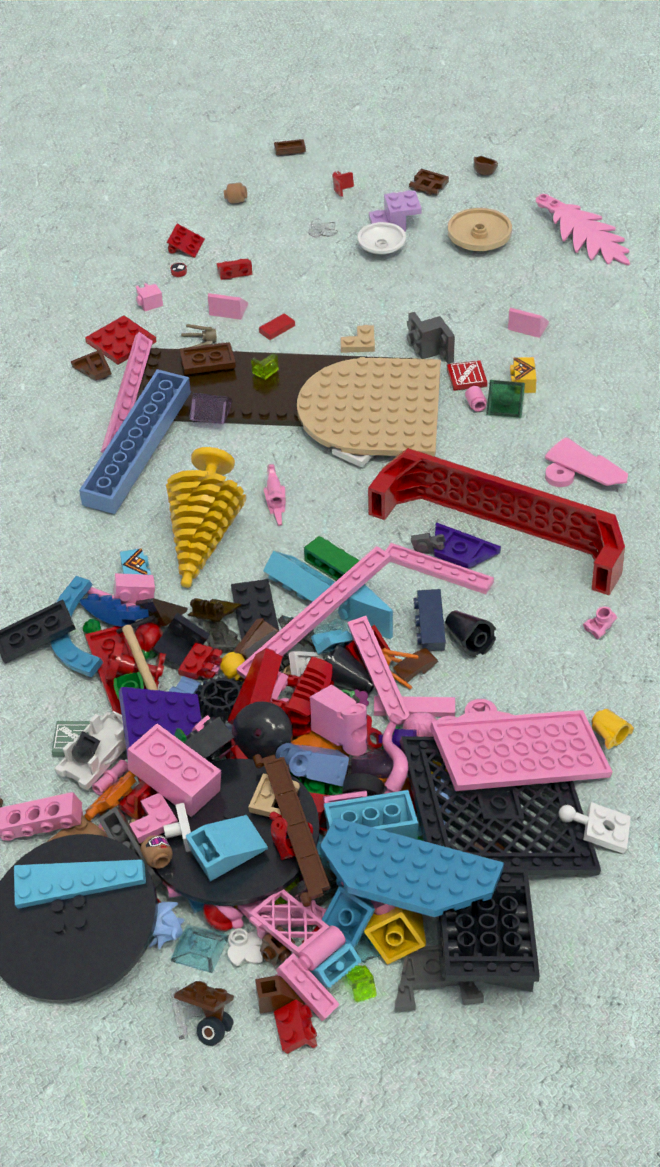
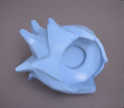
M163 901L158 903L156 926L149 947L158 943V949H160L166 941H176L183 934L180 925L185 920L184 918H177L172 911V908L178 905L177 902Z

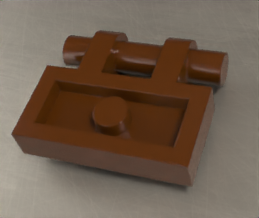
M421 168L414 176V182L410 181L409 187L414 188L415 191H424L429 195H438L439 189L442 190L449 182V177Z

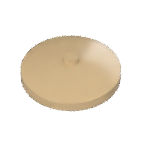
M466 209L455 214L448 222V236L450 240L459 247L468 250L487 251L499 248L506 244L512 235V224L509 218L493 209Z

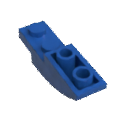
M99 594L87 595L88 598L80 599V604L98 619L112 625L122 627L134 623L138 619L149 617L148 609H142L139 605L126 607V604H121V599L112 598V595L99 597Z

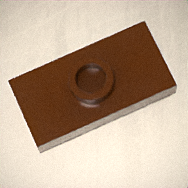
M304 139L274 142L276 155L306 152Z

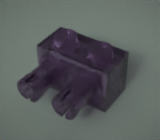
M372 750L351 759L352 774L364 773L378 778H388L393 769V760L385 750Z

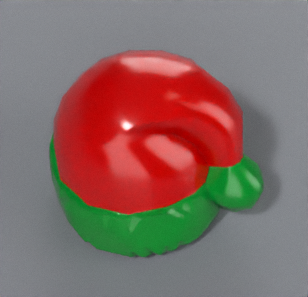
M154 623L141 625L135 631L136 638L146 660L158 656L152 649L164 633Z

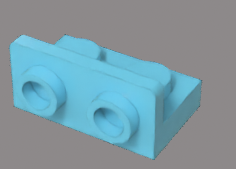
M342 630L311 636L318 654L332 652L338 644L346 648L354 640L349 631L342 632Z

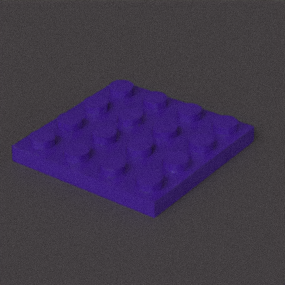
M121 687L119 690L127 758V749L156 724H159L172 735H175L177 728L182 729L187 736L192 732L194 726L201 721L198 694Z

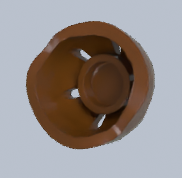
M478 156L474 157L473 167L481 175H491L496 171L498 162L491 158Z

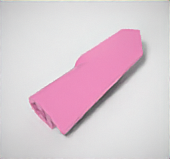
M568 437L559 441L545 455V459L600 482L605 486L627 483L628 480L627 472L601 455L594 456Z

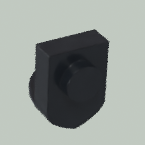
M82 731L71 751L73 758L78 763H88L94 756L100 740Z

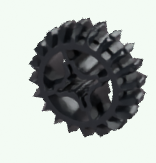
M218 676L217 679L211 677L209 682L204 681L203 685H199L195 694H198L202 719L207 715L215 719L220 717L225 724L242 688L241 681H236L235 677L229 679L228 676L225 678Z

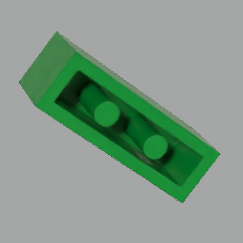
M321 536L316 537L304 547V561L335 581L359 562V559L346 553L343 549Z

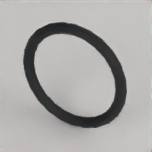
M152 615L129 625L132 628H136L155 620L156 617ZM119 628L116 632L120 634L123 633V630Z

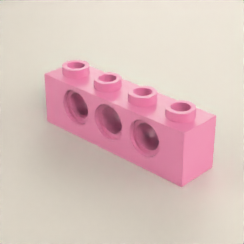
M73 792L1 807L0 838L3 841H11L14 838L30 837L38 833H49L53 830L81 825L82 802Z

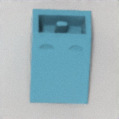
M247 815L203 825L185 836L189 849L210 881L268 849V846Z

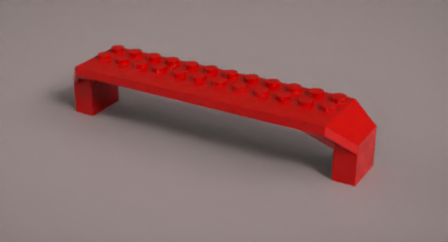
M410 448L404 450L385 465L368 487V515L386 520L397 504L423 499L592 555L595 561L591 590L610 595L622 575L625 544L615 514Z

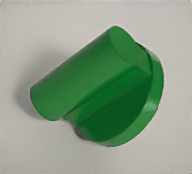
M92 618L83 625L84 635L101 630L100 622Z

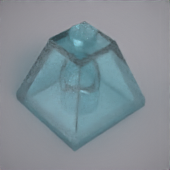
M187 924L171 957V962L213 973L229 935Z

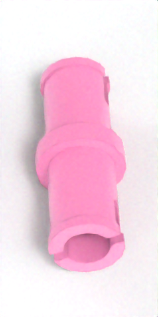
M119 760L110 770H106L103 776L92 784L93 791L101 795L112 784L118 782V779L128 771V764L124 760Z

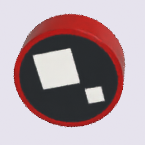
M174 263L170 267L171 274L175 277H182L187 273V266L184 263Z

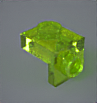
M273 353L263 361L255 358L251 360L252 373L263 379H267L279 370L278 356Z
M366 965L355 966L354 969L348 971V974H345L346 981L352 988L356 1002L377 996L374 977Z

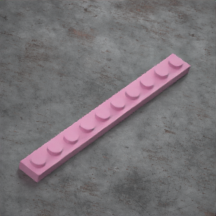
M140 332L135 335L101 449L102 453L129 414L137 398L153 342Z
M376 546L236 669L237 673L245 679L255 654L265 648L274 650L280 656L285 655L391 561V555Z

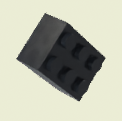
M212 717L203 724V729L200 731L194 730L186 736L187 740L184 742L209 762L214 761L235 745L234 736L220 717L216 719Z

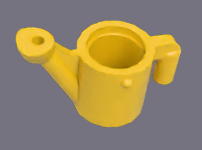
M609 709L599 710L591 721L592 730L605 739V746L608 750L613 746L621 744L628 734H632L634 730L630 723Z

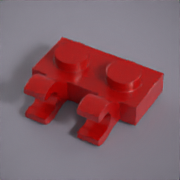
M195 643L179 667L178 673L180 676L196 680L199 676L207 679L213 678L215 672L212 669L214 665L220 666L222 662L220 656L223 652L219 649L213 650V647Z

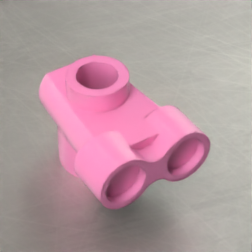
M600 607L596 611V617L588 619L583 623V627L587 632H591L594 637L599 639L606 633L605 630L612 626L617 616L609 607Z

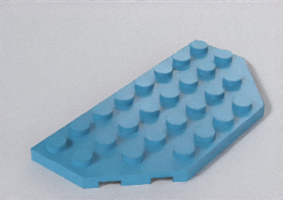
M334 818L320 845L321 855L329 861L330 868L336 877L341 879L344 884L343 887L348 894L432 917L443 915V911L452 908L458 910L471 906V902L482 899V901L491 899L504 868V862L339 818Z

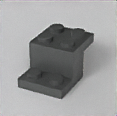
M415 312L408 313L407 341L414 347L415 353L419 354L421 359L440 355L447 364L454 363L455 335L441 316L421 321Z

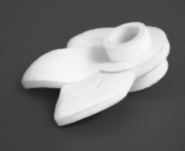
M237 928L231 932L228 937L230 947L227 954L233 965L239 966L244 960L252 964L263 961L260 952L262 939L257 936V931L248 933L242 928Z

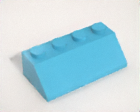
M277 551L272 552L263 570L269 574V579L275 582L280 581L283 583L282 587L289 591H296L298 597L304 600L309 599L311 603L335 583V581L293 555Z
M408 790L324 804L327 832L334 818H339L418 839V820Z

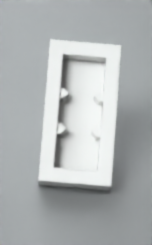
M180 803L176 804L179 822L163 825L166 838L182 835L186 852L191 850L185 836L191 833L185 805Z

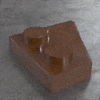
M101 349L70 361L74 369L94 380H99L112 374Z

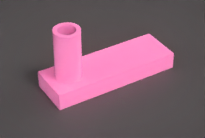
M294 953L276 969L278 972L276 975L281 976L321 1021L325 1020L340 1005L308 969H304Z

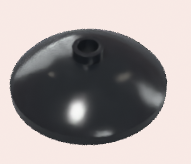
M264 701L251 703L245 706L234 719L232 725V735L235 738L234 746L237 745L244 755L251 760L257 754L261 755L262 758L275 755L276 758L277 749L282 744L292 742L293 727L287 713L276 704ZM257 729L261 730L259 737L255 733Z

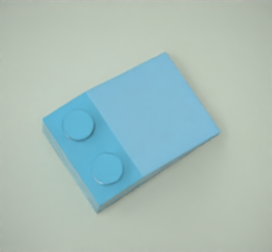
M365 584L339 606L338 614L342 620L349 622L367 616L370 625H375L383 637L388 639L393 637V610Z

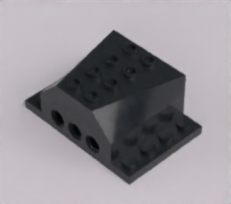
M503 869L491 899L486 901L479 899L471 902V906L458 910L453 908L445 910L443 915L438 916L437 939L440 975L445 978V981L483 982L533 992L534 982H539L540 973L528 869Z

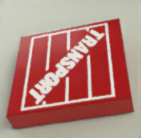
M481 360L447 364V372L453 391L469 389L472 386L487 387L488 382Z

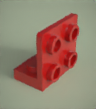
M142 780L120 801L118 808L137 821L143 816H147L141 801L159 792Z

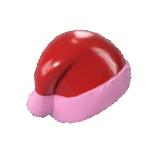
M204 904L203 916L211 928L218 931H228L232 928L237 929L244 926L241 919L244 914L239 909L233 906Z

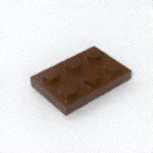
M230 342L180 348L184 374L236 368Z

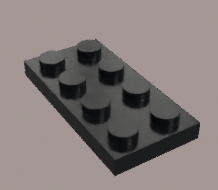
M268 579L231 584L233 602L242 604L241 607L235 610L241 640L256 619L264 618V621L279 630Z
M62 599L0 630V655L5 664L76 630L64 600Z

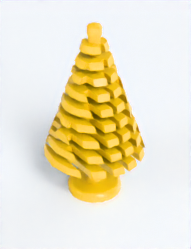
M200 447L192 452L191 463L198 470L181 471L167 479L166 489L172 530L175 536L173 538L176 544L179 574H182L180 584L184 588L192 586V579L197 578L200 570L203 569L207 559L210 558L212 552L217 547L216 545L221 541L246 501V494L242 495L244 490L241 486H237L238 484L233 480L225 481L226 477L223 476L234 469V458L226 451L214 447Z

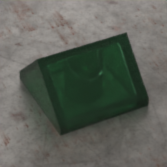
M490 380L486 415L522 418L525 383Z

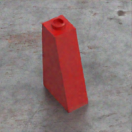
M265 648L255 654L227 723L233 724L237 714L251 703L270 702L282 661V656L274 650Z

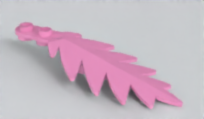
M540 194L536 197V203L539 207L546 208L550 213H554V224L560 220L562 241H566L570 233L573 235V245L576 253L587 242V252L590 260H593L601 249L602 256L608 265L613 259L625 265H630L629 260L624 255L629 253V249L616 243L624 242L625 238L606 232L615 231L616 228L597 222V220H602V216L582 211L578 205L565 204L547 194Z

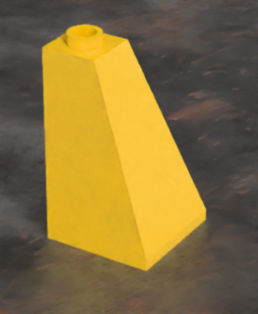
M395 907L381 915L373 913L364 930V933L387 965L426 946L422 914Z

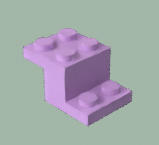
M409 190L384 194V210L369 212L370 223H392L401 227L406 232V216L422 214V208L416 191Z

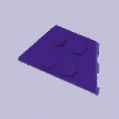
M440 523L435 524V536L443 534L446 542H443L445 549L437 550L434 548V556L469 569L501 552V546Z

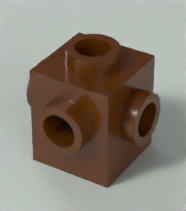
M281 926L276 929L278 931L286 932ZM267 933L262 938L261 955L274 967L280 962L283 963L292 954V951L270 933Z

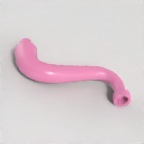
M391 713L389 717L390 722L382 738L383 747L393 760V769L385 782L387 789L384 794L401 791L408 774L407 757L392 742L393 732L397 724H401L403 720L396 713Z

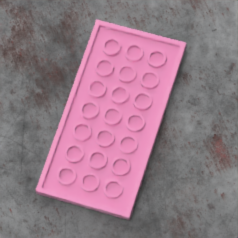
M583 710L432 721L430 725L431 732L456 791L610 778L612 775L611 767Z

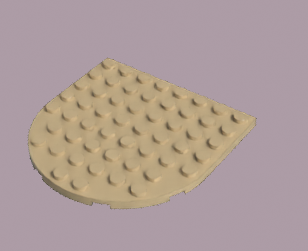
M360 357L324 367L311 376L301 388L297 399L298 419L301 421L303 429L314 440L328 448L331 446L339 448L344 453L398 456L404 450L410 448L435 456L441 360Z

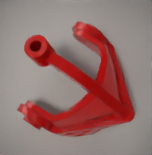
M275 811L271 812L269 818L272 820L271 835L281 860L296 857L293 848H289L292 846L290 839H286L287 821ZM307 822L311 834H313V826L311 823Z

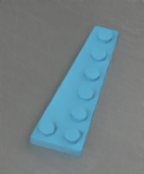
M143 860L14 866L15 906L18 909L53 902L56 899L64 900L74 898L76 895L85 896L146 883L145 863Z

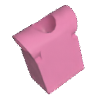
M333 685L310 696L311 730L338 746L342 745L345 752L350 755H363L367 751L366 705L356 703L354 699Z

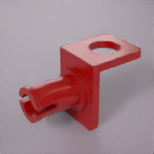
M339 171L333 173L334 191L342 197L343 189L354 186L353 173L341 174Z

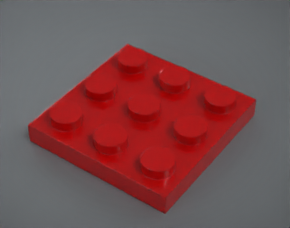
M125 315L85 337L88 345L96 350L101 349L103 355L117 365L129 359L135 335L139 332L152 340V345L157 342L156 336Z

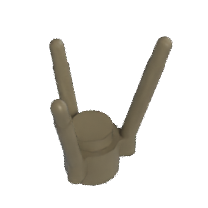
M186 324V327L205 331H202V333L181 334V336L202 337V340L206 341L190 347L210 345L212 342H216V329H212V327Z

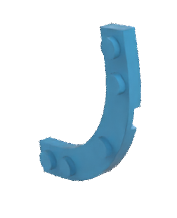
M75 576L59 596L57 602L62 599L64 600L71 617L80 599L93 586L91 581ZM69 633L50 642L52 649L62 663L76 672L93 677L103 664L101 658L77 648L71 642Z

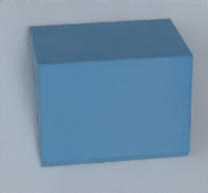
M339 886L322 921L328 926L337 927L343 933L346 940L345 943H350L355 948L375 911V907L370 899L348 894L343 886Z

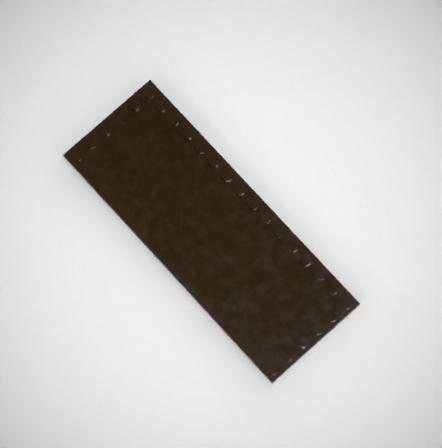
M151 348L136 401L158 369L189 377L191 393L173 421L303 427L298 419L297 399L301 388L311 376L324 367L345 360L360 357H393L233 351L236 368L184 374L180 349Z

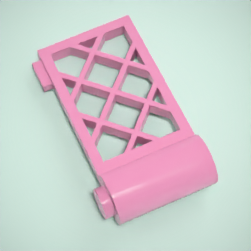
M284 889L269 896L249 912V921L258 929L264 928L298 956V961L305 970L313 971L346 942L343 933L337 927L328 926ZM281 896L287 901L288 905H274V901ZM262 911H272V918H262L258 914ZM274 911H288V918H275ZM290 911L301 912L304 915V919L291 918ZM275 924H288V932L276 930ZM291 924L304 925V932H291ZM307 925H317L320 929L317 932H307ZM291 938H304V943L297 947L291 942Z

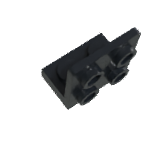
M177 612L152 650L158 655L159 653L166 654L165 660L179 668L195 643L204 645L210 634Z

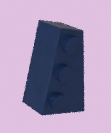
M441 589L417 590V598H413V606L417 612V615H415V627L419 629V633H416L417 645H421V649L427 648L429 651H444L446 640Z

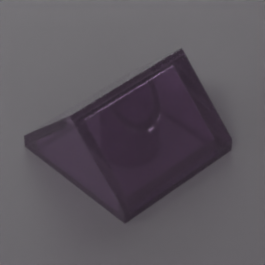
M193 393L190 420L224 424L233 402L232 398Z

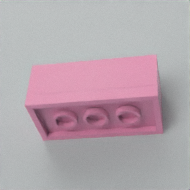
M159 724L153 726L127 749L128 770L174 805L184 803L186 814L190 817L220 791L221 770Z

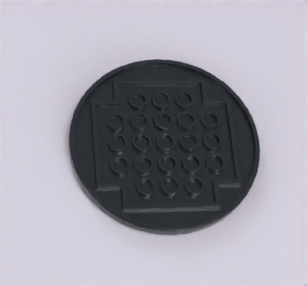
M225 759L210 762L221 770L220 791L192 817L187 814L190 831L193 832L206 824L247 815L268 846V849L210 881L191 851L186 852L183 836L166 838L164 832L159 835L167 839L173 855L168 865L163 868H154V870L168 887L196 902L216 906H237L266 899L288 887L301 875V871L296 857L281 860L271 835L272 820L267 816L249 812L248 806L263 773L267 774L265 767L256 768L254 761L251 759ZM290 774L292 780L300 784L297 795L307 822L313 826L312 837L317 848L320 827L315 802L306 787ZM164 797L179 822L176 805ZM276 801V803H275V805H274V808H278V809H279L278 804H277V801Z
M75 834L56 838L41 844L21 857L0 880V976L5 982L19 993L43 1002L67 1003L97 995L119 982L138 963L151 941L158 914L157 892L154 881L146 866L145 884L85 896L76 895L74 898L56 899L53 902L18 909L15 906V865L141 859L124 844L108 837L93 834Z

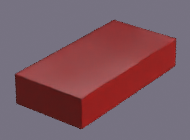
M284 313L260 326L259 333L271 340L293 328L295 320Z

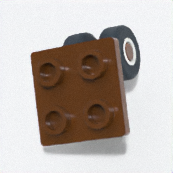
M195 981L174 993L175 999L202 1008L206 1018L199 1022L197 1036L203 1044L208 1046L216 1045L224 1038L225 1031H231L234 1021L224 1011L226 1004L233 1001L234 995L227 993V990L207 986L205 982Z

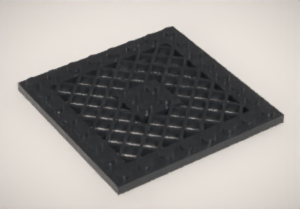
M401 736L400 746L408 760V778L425 842L461 851L454 846L457 843L464 848L462 852L467 853L469 851L470 854L504 862L503 869H528V875L600 874L601 867L594 845L589 841L583 840L585 824L574 820L571 822H561L559 820V810L564 805H570L577 813L583 814L573 781L531 784L539 790L538 792L531 789L530 785L455 791L449 787L453 783L449 773L445 771L446 766L434 737ZM433 760L437 761L438 763L441 764V766H440V767L437 766V765L434 764L432 761H433ZM438 776L441 777V778L444 779L446 782H445V783L441 782L440 780L437 779V777H438ZM443 792V793H445L446 795H448L450 798H449V799H446L445 797H443V796L440 795V794ZM462 793H465L466 795H468V796L471 797V798L468 800V799H466L465 797H463L461 794H462ZM523 793L526 794V795L529 796L531 799L528 800L527 798H525L524 796H522V794H523ZM544 793L545 795L550 797L551 800L549 801L548 799L543 797L542 794ZM454 801L458 802L459 804L462 805V807H461V808L458 807V806L455 805L453 802H454ZM536 801L544 807L540 808L534 802ZM448 809L455 815L452 817L450 814L445 812V810ZM468 809V810H470L471 812H473L475 815H474V816H471L470 814H468V813L465 812V811ZM530 810L531 812L536 814V816L534 817L526 811ZM550 810L551 812L556 814V816L554 817L546 811ZM460 817L461 819H463L464 821H466L467 824L464 825L463 823H461V822L458 821L457 819ZM542 818L543 820H545V821L548 822L549 824L546 825V824H544L543 822H541L539 819ZM453 826L454 828L459 830V832L455 833L449 827ZM473 826L480 832L476 833L475 831L470 829V827ZM494 826L495 828L500 830V833L498 834L497 832L492 830L491 827ZM514 826L515 828H517V829L520 830L521 832H520V833H517L516 831H514L513 829H511V827ZM532 826L540 830L541 833L539 834L533 829H531ZM554 826L555 828L560 830L561 833L559 834L558 832L553 830L552 827ZM465 834L472 840L469 842L461 836ZM485 834V835H487L489 838H491L492 841L489 842L488 840H486V839L483 838L482 836ZM526 834L527 836H529L530 838H532L533 841L530 842L529 840H527V839L524 838L523 836ZM545 834L552 838L554 841L551 842L548 839H546L544 837ZM504 835H507L508 837H510L511 839H513V841L510 842V841H508L506 838H504L503 836H504ZM478 843L485 849L482 851L475 844ZM498 843L505 848L504 851L495 846V844ZM519 843L526 849L523 851L522 849L517 847L516 844ZM539 843L547 849L544 851L536 846V844ZM559 843L567 849L564 851L557 844Z

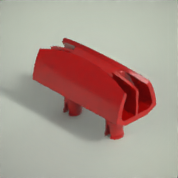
M316 657L310 658L301 676L284 673L289 676L287 686L296 687L290 700L285 702L271 698L272 702L270 703L281 707L289 716L293 727V736L306 735L312 731L310 696L330 685H334V682L331 681L332 664Z

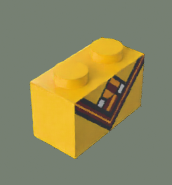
M534 357L513 358V365H510V375H513L511 376V386H514L515 393H536L537 379Z

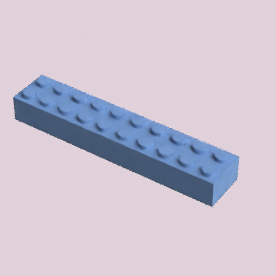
M156 370L80 488L79 492L83 506L116 514L190 395L189 377Z

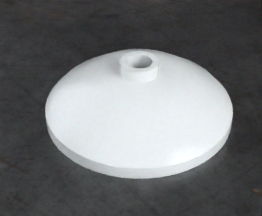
M372 223L363 227L358 233L359 245L373 254L393 253L399 250L406 242L405 231L392 223Z

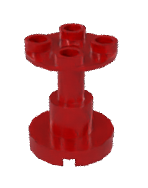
M115 641L105 680L113 682L116 673L126 675L140 672L134 657L122 653L123 643ZM159 653L155 665L148 664L157 688L159 685L158 679L162 677L164 670L163 664L166 656L164 653Z

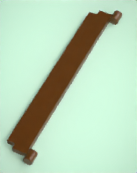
M257 754L253 756L256 768L265 767L281 816L287 821V833L308 891L302 893L300 898L303 906L308 907L312 904L311 900L323 896V891L330 889V885L285 758L280 757L276 759L275 755L262 758L261 755Z

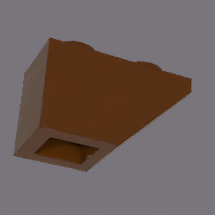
M276 975L255 979L260 1014L276 1011L296 999L305 1005V1002L281 976Z

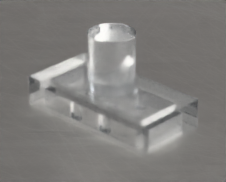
M179 987L171 988L170 993L179 1040L188 1038L185 1019L202 1016L200 1007L192 1004L182 1005V1001L175 999L174 993L179 991Z

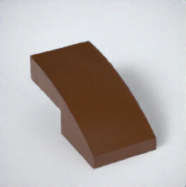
M427 648L413 653L418 655V659L405 658L395 665L393 670L407 683L419 672L425 674L439 662Z

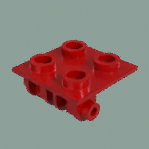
M177 223L166 243L169 244V253H175L179 249L195 258L205 238Z

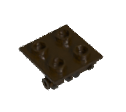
M194 598L190 601L192 612L188 616L211 620V622H219L226 615L234 613L242 604L218 599H211L209 601Z

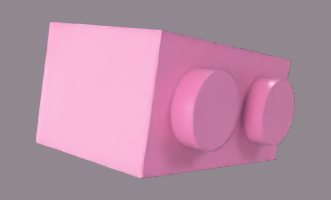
M115 573L114 598L121 599L123 603H136L138 600L154 598L155 584L153 575Z

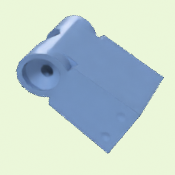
M292 743L282 744L277 749L276 759L284 757L289 772L293 775L343 786L349 757L340 751Z

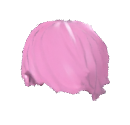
M416 712L407 717L402 729L417 730L416 736L433 737L430 725L432 721H437V719L431 713Z

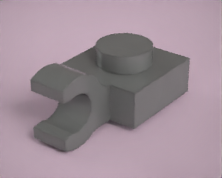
M430 533L411 535V543L417 552H432L434 548L437 550L445 549L443 542H446L443 534L433 537L430 536Z

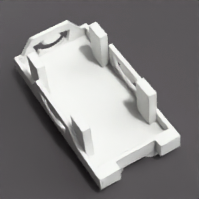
M115 711L112 713L107 712L101 719L98 714H95L89 720L90 724L83 730L85 733L88 732L89 735L100 740L94 756L88 763H78L72 756L71 751L78 739L77 737L72 743L69 742L63 748L65 758L54 768L56 774L77 780L79 786L86 790L97 781L126 749L122 715Z

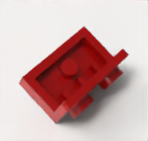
M296 999L274 1011L282 1051L288 1054L305 1044L312 1048L317 1046V1032L312 1025V1012L307 1005L302 1004Z

